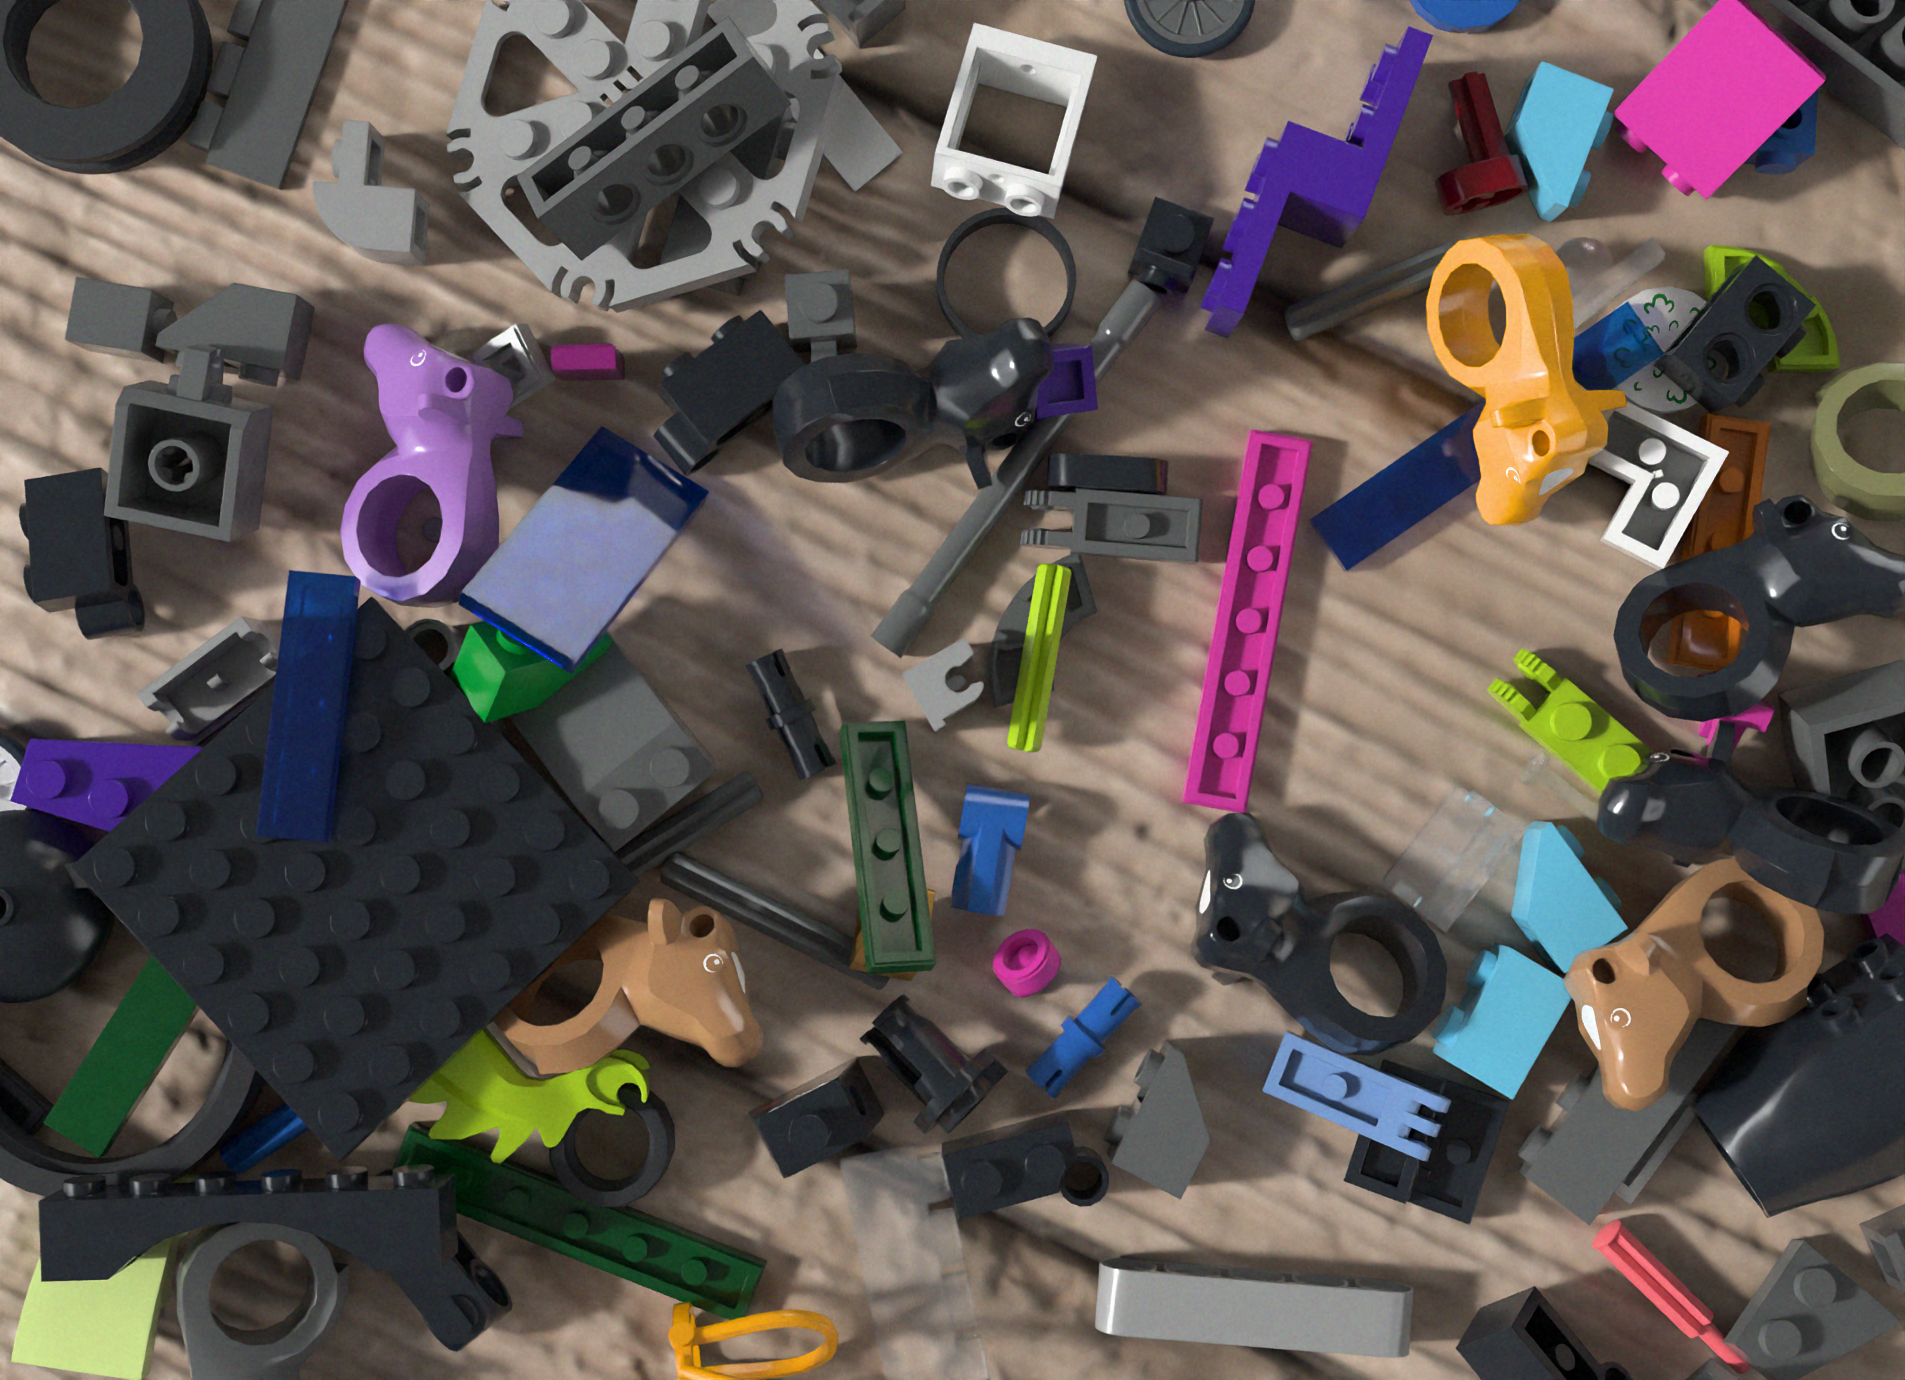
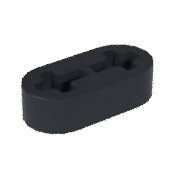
M1080 453L1051 454L1048 456L1047 488L1064 492H1075L1076 488L1166 495L1169 462L1163 459Z

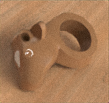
M1735 858L1719 859L1705 865L1675 885L1631 934L1618 942L1589 949L1576 955L1563 982L1575 1001L1579 1031L1599 1062L1602 1075V1089L1606 1100L1615 1108L1635 1112L1650 1107L1664 1096L1669 1087V1069L1672 1060L1686 1041L1698 1018L1729 1025L1764 1027L1785 1021L1807 1006L1808 985L1821 966L1825 932L1817 910L1784 897L1759 884L1740 868ZM1728 898L1743 902L1760 913L1773 930L1778 947L1776 971L1769 982L1756 984L1736 979L1717 966L1705 949L1700 931L1702 909L1709 899Z
M653 898L650 901L648 924L613 915H605L493 1020L516 1049L529 1061L538 1066L539 1074L569 1073L582 1070L600 1062L615 1052L640 1025L676 1039L700 1045L718 1063L726 1067H738L750 1062L759 1055L763 1043V1032L750 1008V985L740 960L739 940L731 923L720 912L711 908L700 906L682 913L670 900ZM594 959L603 962L602 983L592 1002L577 1016L558 1025L536 1026L531 1024L532 1000L542 982L556 969L577 960Z

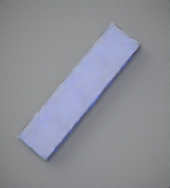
M289 570L256 828L257 836L329 843L361 580L356 576Z

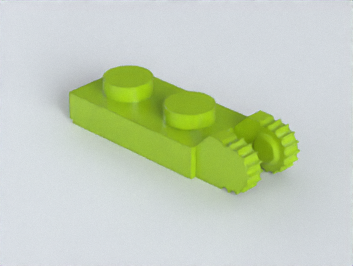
M1522 648L1512 661H1514V664L1517 665L1518 670L1522 674L1533 680L1546 692L1535 707L1508 682L1496 678L1487 688L1488 693L1521 722L1518 726L1600 796L1610 778L1632 774L1650 752H1653L1566 677L1560 678L1557 672L1526 649Z

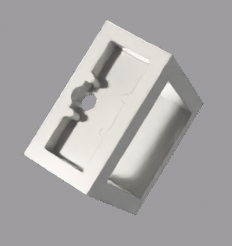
M974 23L935 151L931 186L944 189L948 194L959 199L972 200L978 198L1004 205L1010 211L1022 216L1041 215L1054 219L1090 90L1097 56ZM978 83L1067 107L1049 174L958 150Z

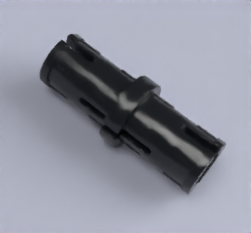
M781 648L745 665L757 686L770 715L769 718L765 719L770 730L777 729L798 773L799 780H803L836 764V760L825 743L812 714L816 707L811 698L805 700L785 658V653Z

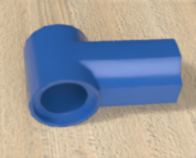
M967 783L957 838L962 840L951 892L952 908L986 915H1005L1016 850H1021L1030 801L1029 793Z

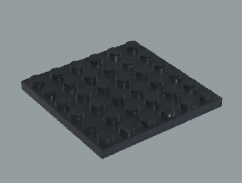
M372 596L71 866L339 1161L346 1159L641 883L492 722L483 723L472 708L469 699L460 691L452 679L379 601Z

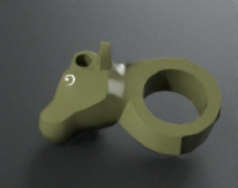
M1882 362L1856 366L1833 376L1813 393L1819 407L1816 410L1811 425L1809 467L1821 491L1835 507L1863 520L1888 522L1905 519V472H1876L1859 465L1844 451L1837 435V430L1855 414L1871 409H1897L1905 413V362Z

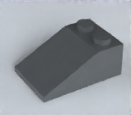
M593 613L594 617L613 640L609 650L540 706L510 715L509 717L571 802L615 853L716 771V763L713 756Z
M1903 659L1778 693L1784 748L1796 789L1817 792L1856 803L1884 817L1898 827L1905 836V661ZM1904 858L1902 870H1905V858Z

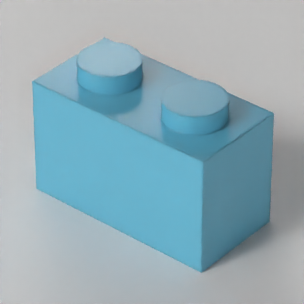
M1494 943L1490 952L1485 949L1482 950L1470 965L1465 977V983L1470 986L1458 1007L1450 1005L1438 1020L1433 1032V1038L1438 1041L1431 1052L1513 1100L1572 997L1565 987L1563 978L1514 949Z

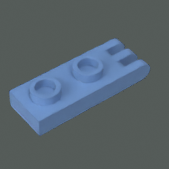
M1289 1030L1285 1032L1262 1090L1276 1098L1426 1162L1432 1148L1421 1141L1409 1138L1411 1128L1437 1137L1442 1125L1418 1114L1419 1108L1423 1104L1434 1111L1447 1113L1451 1103L1450 1099L1341 1052L1332 1050L1327 1046Z

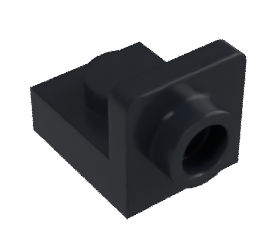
M1155 196L1128 273L1139 276L1138 282L1147 286L1155 293L1167 296L1174 295L1175 290L1187 293L1194 279L1198 262L1215 218Z

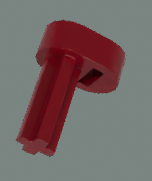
M1477 71L1465 73L1460 79L1450 81L1448 83L1449 91L1471 164L1448 171L1435 180V187L1443 214L1447 216L1465 214L1504 204L1520 197L1529 190L1528 180L1521 157L1509 155L1485 73L1478 74Z

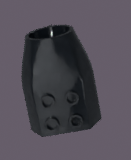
M1888 933L1879 938L1860 942L1848 952L1846 959L1822 974H1815L1808 985L1807 1006L1787 1020L1764 1027L1750 1026L1690 1105L1699 1123L1719 1153L1767 1218L1818 1201L1855 1193L1905 1174V946Z

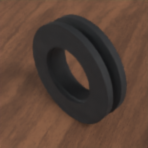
M0 0V137L33 159L47 166L77 174L97 175L124 171L139 166L167 150L182 136L195 119L201 101H204L207 93L206 87L212 73L213 63L212 38L209 24L199 0H126L139 16L143 35L138 65L122 89L99 104L75 109L53 105L44 100L30 81L26 61L31 31L44 12L60 0Z

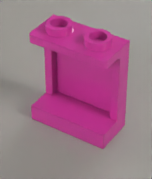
M1718 0L1630 95L1617 106L1612 114L1621 122L1615 127V130L1624 141L1639 153L1643 154L1650 148L1666 162L1667 165L1661 172L1680 192L1689 197L1696 190L1707 200L1826 81V74L1745 0Z

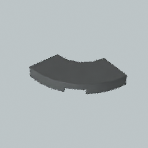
M1070 554L1051 563L1065 566L1072 573L1060 641L1076 623L1098 612L1081 554ZM1036 574L1022 586L1009 603L1001 617L992 641L988 680L993 709L1014 703ZM1054 679L1051 692L1054 691Z

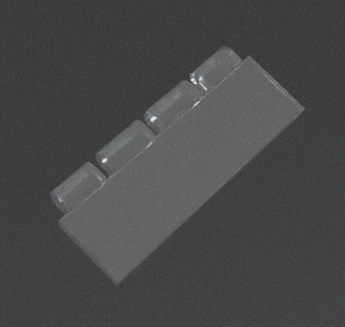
M912 1144L841 1159V1171L886 1380H990L981 1334L972 1333L957 1336L956 1338L955 1330L968 1328L978 1323L968 1272L962 1270L943 1274L941 1268L965 1260L954 1208L929 1211L928 1207L929 1203L943 1201L951 1197L942 1152L917 1155L916 1146Z

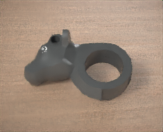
M233 1222L205 1226L192 1239L179 1264L176 1277L177 1315L184 1338L191 1380H301L299 1377V1367L319 1348L342 1315L349 1294V1264L333 1262L328 1247L322 1238L282 1225ZM278 1240L296 1247L305 1256L308 1264V1286L299 1306L283 1321L266 1329L241 1330L224 1324L210 1311L208 1306L209 1284L218 1265L235 1249L253 1241Z

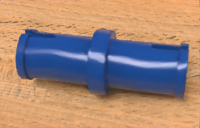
M1113 976L1107 980V984L1075 1018L1069 1015L1061 1023L1064 1031L1034 1064L1026 1069L1029 1077L1040 1088L1045 1085L1047 1087L1045 1092L1055 1099L1091 1057L1098 1060L1106 1052L1107 1049L1103 1044L1132 1012L1142 1005L1138 998L1126 987L1123 989L1121 982Z

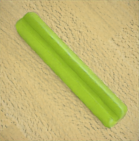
M1042 563L1037 568L1007 738L1008 747L1014 750L1035 753L1042 747L1072 574L1069 568L1062 565Z

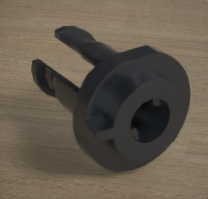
M903 994L872 1022L874 1027L868 1030L860 1038V1041L864 1045L870 1043L880 1053L886 1067L925 1106L913 1123L924 1134H927L937 1124L949 1134L988 1096L1009 1071L986 1048L970 1060L932 1021L917 1014L907 1004L910 999Z

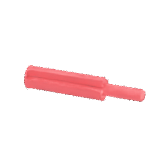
M1619 1219L1607 1223L1596 1234L1592 1247L1601 1252L1690 1339L1699 1336L1737 1374H1743L1749 1370L1751 1365L1723 1343L1726 1336L1712 1323L1714 1313L1632 1235Z

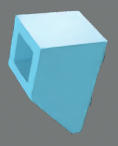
M1544 61L1537 66L1525 81L1504 139L1511 155L1521 157L1529 184L1527 192L1538 217L1552 222L1568 206L1576 208L1586 191L1591 172L1583 170L1590 149L1598 150L1610 130L1614 115L1607 112L1606 108L1614 89Z
M1534 821L1524 829L1511 917L1547 967L1566 973L1576 955L1589 949L1604 946L1628 927L1617 913L1623 907L1617 894L1601 877L1598 876L1593 880L1579 861L1585 853L1574 835L1561 824L1555 828L1552 822Z

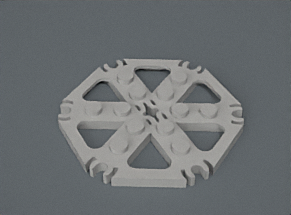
M493 0L485 1L446 132V136L453 140L447 145L448 153L458 160L474 156L473 165L468 171L453 176L454 183L465 191H469L459 192L458 194L553 294L559 298L563 297L571 303L578 304L583 287L589 283H595V292L592 296L591 304L602 311L607 312L611 308L616 313H620L755 272L756 270L744 260L740 250L745 248L757 261L766 264L771 258L760 247L759 239L761 234L766 229L776 228L787 239L794 235L791 225L779 214L781 209L790 212L802 226L844 83L839 75L843 71L842 66L835 55H829L822 59L814 58V52L818 46L834 41L835 37L827 24L830 23L828 19L810 0H772L777 7L775 23L764 32L746 37L767 63L788 99L796 98L800 105L799 117L782 171L772 179H758L728 151L716 162L677 189L688 203L709 223L712 238L708 247L698 254L649 269H638L633 266L648 212L581 261L562 242L555 246L543 245L507 207L505 193L508 188L520 185L517 179L519 174L609 106L604 102L608 97L613 102H616L624 96L622 92L626 88L629 91L698 40L711 0H638L625 45L581 0H503L509 6L507 11L500 9ZM513 35L528 37L580 90L500 117L489 115L485 108V98L503 42ZM634 70L643 77L639 82L631 75Z

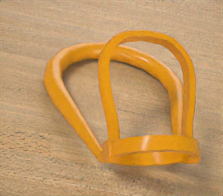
M691 1301L674 1304L673 1325L668 1333L671 1346L675 1350L678 1380H759L802 1374L816 1369L831 1360L838 1349L839 1334L833 1321L824 1314L802 1309L770 1311L697 1327ZM785 1327L813 1329L819 1331L825 1337V1341L820 1347L799 1357L767 1362L715 1365L702 1368L701 1344Z

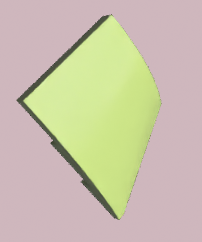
M187 1174L172 1183L195 1182V1176L197 1175ZM188 1231L164 1239L152 1246L133 1264L108 1280L41 1282V1261L39 1258L21 1312L11 1362L129 1380H143L150 1374L160 1309L166 1306L170 1300L179 1239L187 1235Z

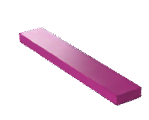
M1254 429L1248 432L1181 799L1182 803L1236 813H1246L1313 440Z

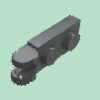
M1076 488L1075 493L1039 490L1024 491L1023 506L1036 511L1073 510L1072 533L1051 531L1045 528L1021 531V546L1055 550L1070 549V554L1184 564L1198 563L1203 499Z

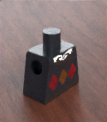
M857 1057L749 1111V1115L776 1169L785 1179L869 1136L883 1118L885 1112ZM851 1093H852V1095L854 1096V1098H855V1100H856V1102H857V1104H858V1107H859L860 1112L858 1111V1109L856 1108V1106H855V1104H854V1102H853Z

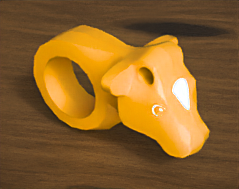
M1529 233L1488 235L1460 240L1446 252L1433 272L1426 300L1427 330L1435 354L1448 374L1486 399V404L1473 429V438L1481 471V480L1476 492V503L1481 516L1491 525L1520 526L1537 519L1542 506L1549 496L1584 474L1590 457L1607 445L1608 425L1602 412L1627 407L1625 393L1620 390H1586L1574 380L1572 371L1574 317L1569 277L1563 262L1548 243ZM1494 278L1500 285L1506 304L1507 326L1501 347L1494 338L1489 322L1488 298Z

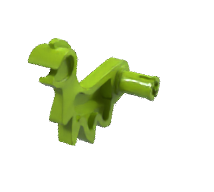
M486 1027L408 1101L422 1104L444 1101L448 1103L444 1114L430 1129L429 1137L431 1139L461 1140L494 1128L499 1129V1139L490 1157L493 1162L500 1164L530 1137L534 1129H538L546 1147H555L563 1138L576 1114L586 1108L600 1109L608 1114L623 1115L626 1106L620 1102L617 1092L620 1086L625 1083L637 1084L642 1093L641 1100L645 1103L651 1088L650 1076L646 1069L651 1068L648 1059L640 1052L628 1048H618L608 1058L582 1070L563 1073L545 1079L529 1076L520 1069Z

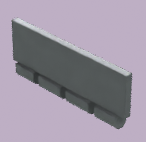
M237 0L227 32L237 38L248 41V45L245 50L237 45L222 42L206 91L228 101L225 109L213 103L201 101L187 140L189 145L209 153L206 159L208 165L282 190L349 0Z

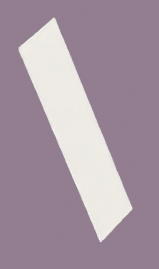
M717 0L709 6L707 13L716 24H719L729 16L743 35L749 37L772 27L777 18V7L772 0ZM818 49L815 50V59L824 58ZM844 82L823 154L855 192L903 152ZM796 98L789 99L792 116L797 121L800 113L799 102Z

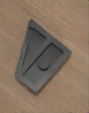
M1791 1239L1723 1340V1343L1767 1380H1798L1896 1327L1900 1319L1806 1241Z

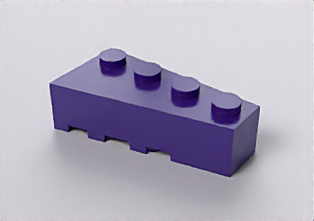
M30 739L10 801L110 832L203 747Z

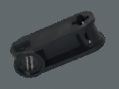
M388 1168L375 1176H393V1170ZM458 1229V1253L442 1269L388 1271L421 1313L432 1334L441 1344L455 1352L464 1349L512 1311L513 1306L511 1296L504 1283L481 1260Z

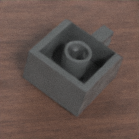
M202 344L189 345L184 347L180 375H171L169 383L148 380L124 386L115 404L104 516L227 542L234 541L259 529L274 405L232 397V386L223 384L225 349Z

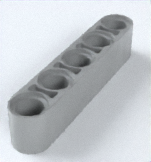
M1107 1258L1101 1260L1099 1265L1095 1328L1104 1333L1126 1337L1399 1358L1409 1355L1414 1288L1402 1282L1376 1278L1129 1258Z

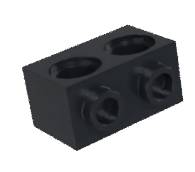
M1755 255L1736 267L1655 362L1654 366L1711 414L1732 404L1741 408L1754 397L1766 382L1767 378L1760 372L1772 357L1776 355L1779 359L1784 358L1806 335L1808 329L1801 323L1814 309L1816 304ZM1751 301L1759 303L1766 309L1769 316L1767 329L1756 326L1749 315ZM1710 350L1718 351L1726 358L1729 367L1726 379L1716 376L1710 370L1707 362Z

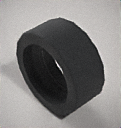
M634 1083L621 1085L617 1093L620 1102L644 1120L650 1134V1151L645 1163L635 1174L620 1180H605L591 1174L581 1164L576 1153L575 1135L581 1120L590 1111L594 1110L592 1108H586L578 1112L561 1141L555 1147L549 1148V1161L559 1183L578 1200L597 1207L625 1206L646 1196L668 1170L675 1151V1124L665 1103L651 1090L647 1101L643 1103L640 1088Z

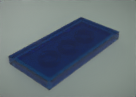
M601 426L461 591L458 605L573 674L705 505L709 491Z

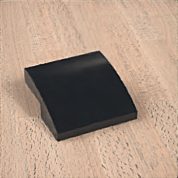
M1383 1059L1380 1067L1381 1070L1450 1099L1451 1103L1447 1113L1434 1111L1423 1104L1419 1108L1418 1114L1442 1125L1437 1137L1411 1128L1409 1138L1421 1141L1432 1148L1427 1162L1359 1134L1344 1182L1403 1204L1407 1202L1470 1225L1510 1101Z

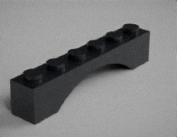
M426 1164L397 1167L393 1169V1176L368 1177V1168L342 1167L329 1170L327 1178L302 1179V1170L267 1171L261 1174V1180L237 1181V1173L234 1171H215L195 1176V1182L171 1183V1174L151 1173L130 1178L128 1185H106L105 1176L88 1175L64 1180L63 1189L38 1201L41 1282L108 1280L133 1264L152 1246L164 1239L202 1226L233 1222L278 1224L314 1234L347 1250L374 1271L442 1269L458 1253L455 1174H434V1166Z

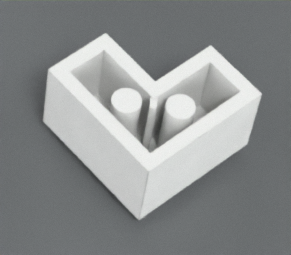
M1626 401L1627 407L1602 412L1608 425L1607 445L1601 451L1591 456L1588 461L1589 464L1631 484L1600 541L1656 570L1664 569L1729 452Z

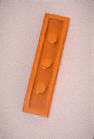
M1707 414L1701 417L1698 437L1729 453L1685 529L1681 561L1732 546L1747 539L1754 532L1752 513L1754 505L1760 503L1771 423ZM1695 610L1677 615L1672 621L1666 665L1713 672L1720 671L1732 663L1738 656L1743 626L1736 619L1719 611Z

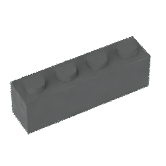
M1698 1018L1686 1041L1672 1060L1669 1069V1087L1666 1094L1650 1107L1633 1112L1618 1109L1606 1100L1602 1089V1075L1599 1062L1587 1078L1578 1073L1564 1088L1556 1101V1104L1563 1108L1549 1129H1546L1541 1124L1538 1125L1519 1149L1517 1155L1525 1161L1517 1171L1579 1219L1591 1225L1740 1025H1729Z

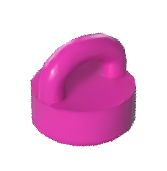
M1024 929L1013 933L997 948L993 959V969L997 977L1018 998H1027L1039 993L1055 978L1061 966V957L1056 947L1046 934L1037 929Z

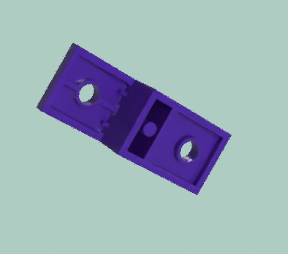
M1408 26L1396 47L1387 43L1384 45L1377 64L1374 63L1370 69L1359 98L1360 101L1366 102L1369 105L1362 104L1355 122H1351L1343 141L1291 121L1287 122L1278 140L1270 137L1266 138L1244 191L1255 194L1254 199L1243 198L1222 247L1223 250L1231 252L1233 255L1230 261L1224 258L1220 259L1200 306L1201 309L1211 312L1204 330L1228 339L1245 312L1277 225L1340 249L1343 248L1366 216L1433 35Z

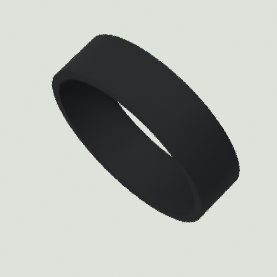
M1008 208L986 210L967 219L954 230L946 241L937 266V294L940 307L947 322L962 338L982 335L968 327L953 311L944 288L945 270L954 250L973 232L994 224H1016L1030 228L1045 237L1057 250L1065 266L1067 274L1066 299L1053 320L1043 327L1048 338H1050L1067 317L1076 287L1075 261L1065 238L1050 222L1041 216H1022L1010 211Z

